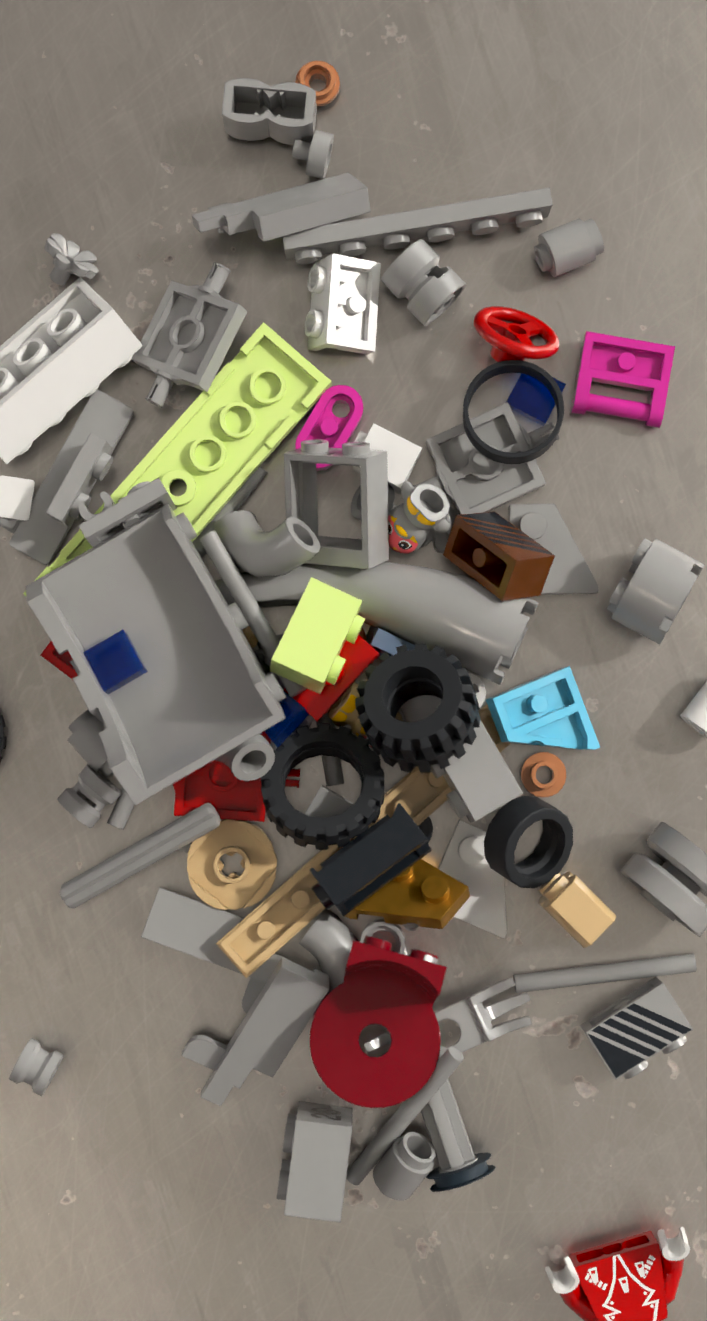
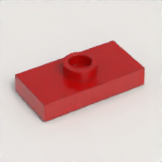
M358 635L354 644L345 641L339 656L346 659L335 685L326 681L321 694L307 688L291 698L319 722L380 653L360 635Z

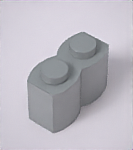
M238 78L225 82L222 117L227 134L246 141H257L271 137L278 142L294 145L296 139L312 142L317 114L315 90L306 85L293 82L279 83L270 87L259 80L250 78Z

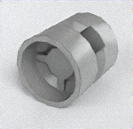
M419 239L395 259L383 274L381 281L398 299L406 297L409 300L407 307L409 311L424 326H427L453 304L466 288V283L449 266L441 268L438 265L440 256L424 239Z

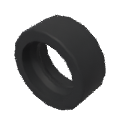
M522 796L511 800L495 814L488 825L485 835L484 855L492 870L520 888L534 889L547 884L564 867L573 846V827L568 816L538 797ZM542 820L543 832L538 846L528 858L515 864L514 852L518 840L528 827Z

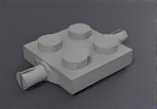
M213 262V266L203 285L186 286L171 281L140 342L143 346L135 352L132 361L140 367L153 371L157 375L145 398L148 402L163 408V404L173 384H187L208 392L248 312L240 304L224 299L219 295L231 272L224 265Z
M508 402L470 419L475 433L483 442L494 449L509 453L524 452L537 447L550 436V434L543 435L552 432L555 428L554 424L549 422V424L527 433L517 422ZM462 423L426 440V445L435 462L437 476L413 485V487L421 484H431L440 488L454 502L459 515L489 512L545 486L546 481L537 465V459L521 464H504L482 455L468 439L464 424Z

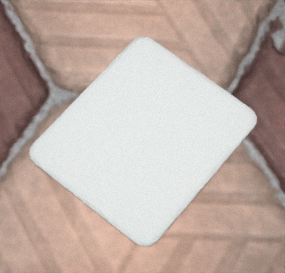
M0 476V517L23 521L29 520L35 486L34 480Z

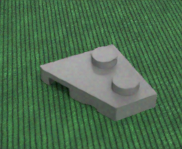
M510 504L508 506L509 522L555 555L541 595L598 593V584L555 504Z

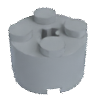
M644 538L629 569V572L634 574L631 581L622 578L609 600L610 604L607 610L613 613L611 619L660 645L705 564L658 539L651 542Z

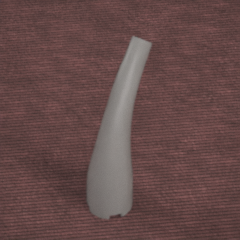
M383 562L370 569L304 563L286 575L256 577L247 572L240 573L260 608L298 606L311 577L362 600L358 615L365 618L364 623L378 627L413 645L416 643L426 644L428 651H432L435 646L443 648L447 657L453 654L460 660L462 668L465 667L466 670L501 685L505 677V672L498 670L499 665L510 668L528 630L526 625L530 617L523 615V613L527 612L534 615L538 606V602L528 597L501 601L470 576L392 562ZM223 579L216 580L215 583L227 604L234 603L235 600Z

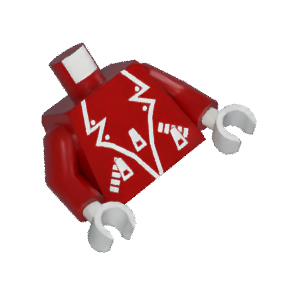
M679 1227L680 1233L675 1238H666L664 1229L658 1230L657 1235L660 1246L650 1230L568 1254L569 1257L564 1258L566 1262L564 1269L553 1272L550 1266H547L545 1271L555 1292L559 1293L563 1302L584 1321H662L668 1317L667 1305L675 1300L683 1272L684 1258L690 1253V1246L684 1227Z

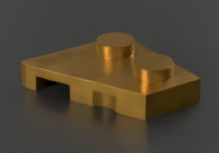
M420 859L345 916L358 920L359 914L384 917L385 923L399 925L415 923L420 927L443 929L469 899V887Z

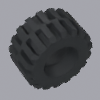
M416 643L414 650H408L406 645L396 647L398 653L392 656L385 652L378 657L380 664L377 667L370 664L365 670L368 680L359 681L357 691L360 697L355 698V706L359 714L358 719L373 750L378 756L381 755L384 762L391 767L398 762L401 771L411 773L414 766H417L421 773L431 772V765L439 764L440 769L450 766L448 759L453 755L460 759L466 753L463 746L464 743L472 745L476 738L474 728L480 727V715L478 712L480 707L466 668H462L460 660L456 656L451 654L447 657L445 649L435 646L432 651H428L426 644ZM431 695L442 699L437 710L423 720L404 722L395 719L401 706L414 697Z

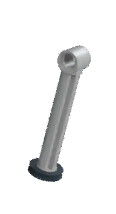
M377 919L369 923L363 930L360 942L363 943L365 936L371 937L377 931H388L396 940V947L393 952L408 956L405 946V934L399 925L385 923L384 919ZM447 1079L421 1110L439 1167L430 1171L426 1176L427 1179H434L435 1184L430 1188L432 1192L447 1191L469 1185L489 1175L496 1168L494 1165H487L486 1161L490 1159V1153L474 1154L449 1079Z

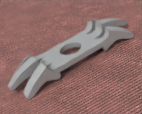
M512 977L434 1013L438 1022L444 1019H451L458 1024L460 1038L456 1044L450 1047H455L462 1053L486 1041H491L506 1033L531 1025L532 1022L528 1015L494 1026L490 1022L530 1001L528 993L509 997L484 1007L483 1001L515 986ZM384 1033L364 1043L366 1051L369 1052L391 1043L390 1033ZM440 1047L439 1059L449 1047Z

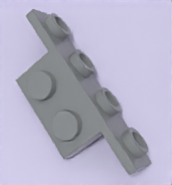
M96 390L91 395L32 500L29 520H21L9 542L11 547L44 565H49L52 562L74 520L79 521L82 518L78 505L84 503L88 508L91 501L89 494L97 480H103L113 462L111 454L134 415L131 407L100 390Z

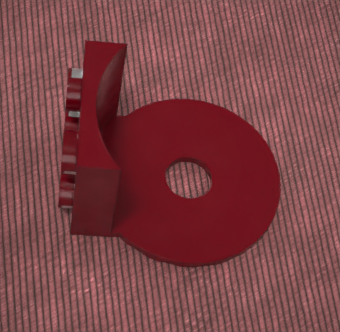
M365 936L363 943L353 940L343 983L334 988L319 1005L310 1030V1052L318 1075L334 1094L357 1106L384 1108L399 1104L415 1095L428 1082L436 1068L440 1054L441 1036L439 1024L432 1007L440 995L447 967L437 964L439 957L434 954L411 949L410 955L407 956L391 951L392 943L370 936ZM372 1024L385 1027L391 1036L390 1049L380 1057L366 1055L359 1045L361 1031Z

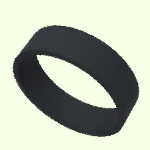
M505 360L492 364L482 370L470 383L463 403L464 429L472 445L485 457L504 464L526 463L544 454L555 442L564 416V401L556 381L541 367L522 360ZM504 373H521L535 378L549 390L556 404L557 423L550 436L543 443L528 451L509 453L490 447L478 437L471 425L468 408L476 390L488 379Z

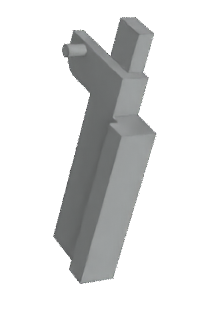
M348 172L245 201L208 208V211L193 214L192 220L194 227L200 233L217 228L218 233L227 232L229 235L255 228L258 232V237L265 242L371 211L368 188Z
M159 887L141 937L241 973L218 947L216 942L244 918ZM274 953L249 976L250 980L242 999V1008L246 1014L283 956Z
M282 957L228 1045L205 1035L191 1037L182 1050L181 1056L214 1070L201 1090V1098L221 1106L233 1086L241 1088L252 1069L273 1078L328 992L329 975L317 969L311 971Z

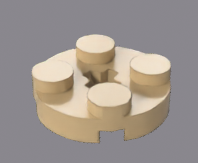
M224 819L220 821L218 828L193 841L189 848L187 872L190 885L202 901L214 908L237 910L253 906L267 895L275 881L277 855L273 843L261 828L251 822ZM225 853L229 856L239 853L243 857L240 865L245 870L240 875L235 872L230 873L228 876L224 875L221 872L224 863L219 860L220 857Z

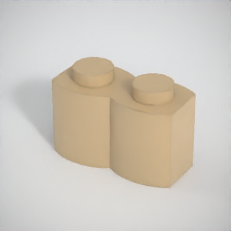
M570 871L563 875L560 873L556 874L538 890L542 894L538 903L583 948L590 946L616 919V914Z

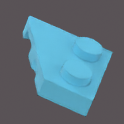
M570 666L559 668L486 699L501 742L579 750H595L600 748Z

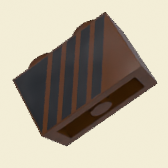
M495 511L456 515L443 556L501 601L540 596L555 558L554 554Z

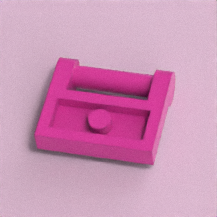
M586 331L571 413L585 415L586 411L642 420L646 421V426L660 428L664 416L675 346ZM591 382L651 391L650 403L590 394Z

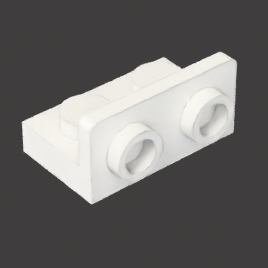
M331 254L314 263L308 276V289L311 292L310 311L305 320L308 350L319 351L324 348H333L361 354L375 352L381 263L338 254Z

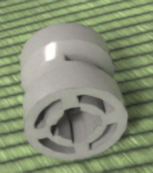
M87 764L78 774L79 781L73 788H66L57 800L78 821L92 828L100 819V811L105 805L113 804L121 795V792L103 774L95 772Z

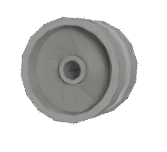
M660 822L647 838V843L651 851L664 862L662 867L648 856L634 853L620 871L642 891L640 894L672 921L676 919L684 927L700 937L707 929V905L696 895L698 892H701L707 897V854L665 822Z

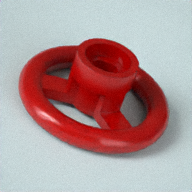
M491 306L479 310L474 316V327L477 333L492 345L490 355L497 362L505 360L546 359L555 355L559 349V339L556 333L546 323L526 312L509 307ZM539 335L546 344L534 346L530 336Z

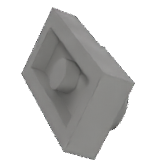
M157 478L152 482L146 481L135 485L129 490L127 496L118 500L119 503L115 504L107 492L99 493L104 502V508L98 514H91L84 503L78 505L79 513L85 520L79 527L86 540L92 547H95L166 504H169L172 510L177 509L160 479Z

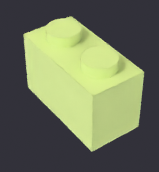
M311 577L271 659L270 671L318 694H321L326 681L335 685L346 659L339 656L345 641L352 644L355 643L365 621V618L358 615L362 600Z

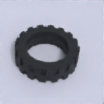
M318 723L316 728L309 729L308 725L296 729V734L292 736L286 734L278 741V747L276 750H273L275 753L274 763L271 769L261 777V791L267 817L270 822L276 824V829L282 836L286 838L289 835L294 838L295 844L305 848L307 844L315 845L316 850H328V845L337 844L338 848L346 846L350 843V839L355 836L358 837L366 831L371 823L375 824L380 815V807L384 802V770L381 768L380 757L374 750L372 751L369 748V741L362 735L356 737L352 734V729L340 725L339 729L330 728V723ZM319 755L338 757L348 762L359 773L362 783L361 793L355 804L342 814L328 818L307 816L294 809L287 800L284 790L286 778L292 768L305 759Z

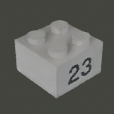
M299 1101L297 1115L288 1113L283 1152L292 1154L291 1160L282 1159L277 1190V1199L286 1200L285 1216L341 1223L352 1135L353 1108Z

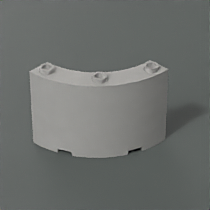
M169 504L157 509L25 587L27 603L48 634L58 653L63 654L66 651L70 653L73 659L70 662L78 675L73 680L89 712L100 720L105 728L99 735L106 751L110 769L135 805L286 718L279 701L286 698L281 686L272 673L266 676L242 631L249 626L245 616L236 602L230 605L227 604L209 570L191 542L193 538L197 537L193 526L184 512L176 516Z

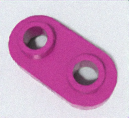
M335 385L327 389L320 397L298 434L295 444L296 449L301 448V442L305 440L329 441V448H342L343 443H348L363 416V401L359 393L346 385ZM339 403L346 404L350 410L348 415L343 418L336 417L332 412L333 407ZM316 463V471L326 470L333 465Z

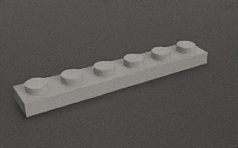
M550 187L327 224L283 236L286 261L295 259L297 264H310L321 260L323 254L340 252V255L352 257L365 253L366 247L383 244L384 249L387 250L400 249L411 244L410 240L428 237L429 242H442L454 238L455 232L472 230L473 235H484L497 231L499 229L498 225L515 222L518 228L535 226L542 223L543 218L548 217L553 206Z

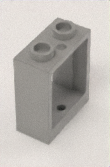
M305 440L301 442V448L284 453L286 518L292 516L303 521L314 532L320 544V551L305 563L370 569L389 560L387 451L370 450V443L348 442L343 443L342 448H329V441ZM316 463L360 466L362 539L318 536Z

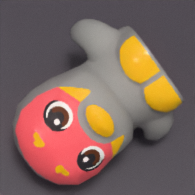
M405 481L401 487L404 503L388 513L389 547L398 553L409 554L422 546L431 529L447 533L451 531L452 525L446 520L450 505L443 490L431 484H421L413 487L409 481Z

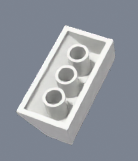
M81 277L0 346V458L6 464L15 457L24 454L31 447L32 442L49 427L60 423L73 406L81 399L92 395L104 379L117 368H121L129 363L134 353L143 346L115 310Z

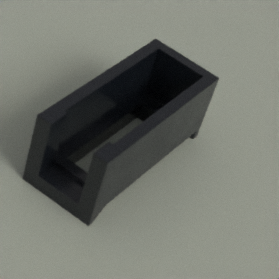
M399 803L391 818L387 814L320 864L322 867L320 871L316 872L314 867H312L310 871L318 883L312 886L311 889L327 910L335 905L344 917L430 853L432 849L427 843V837Z

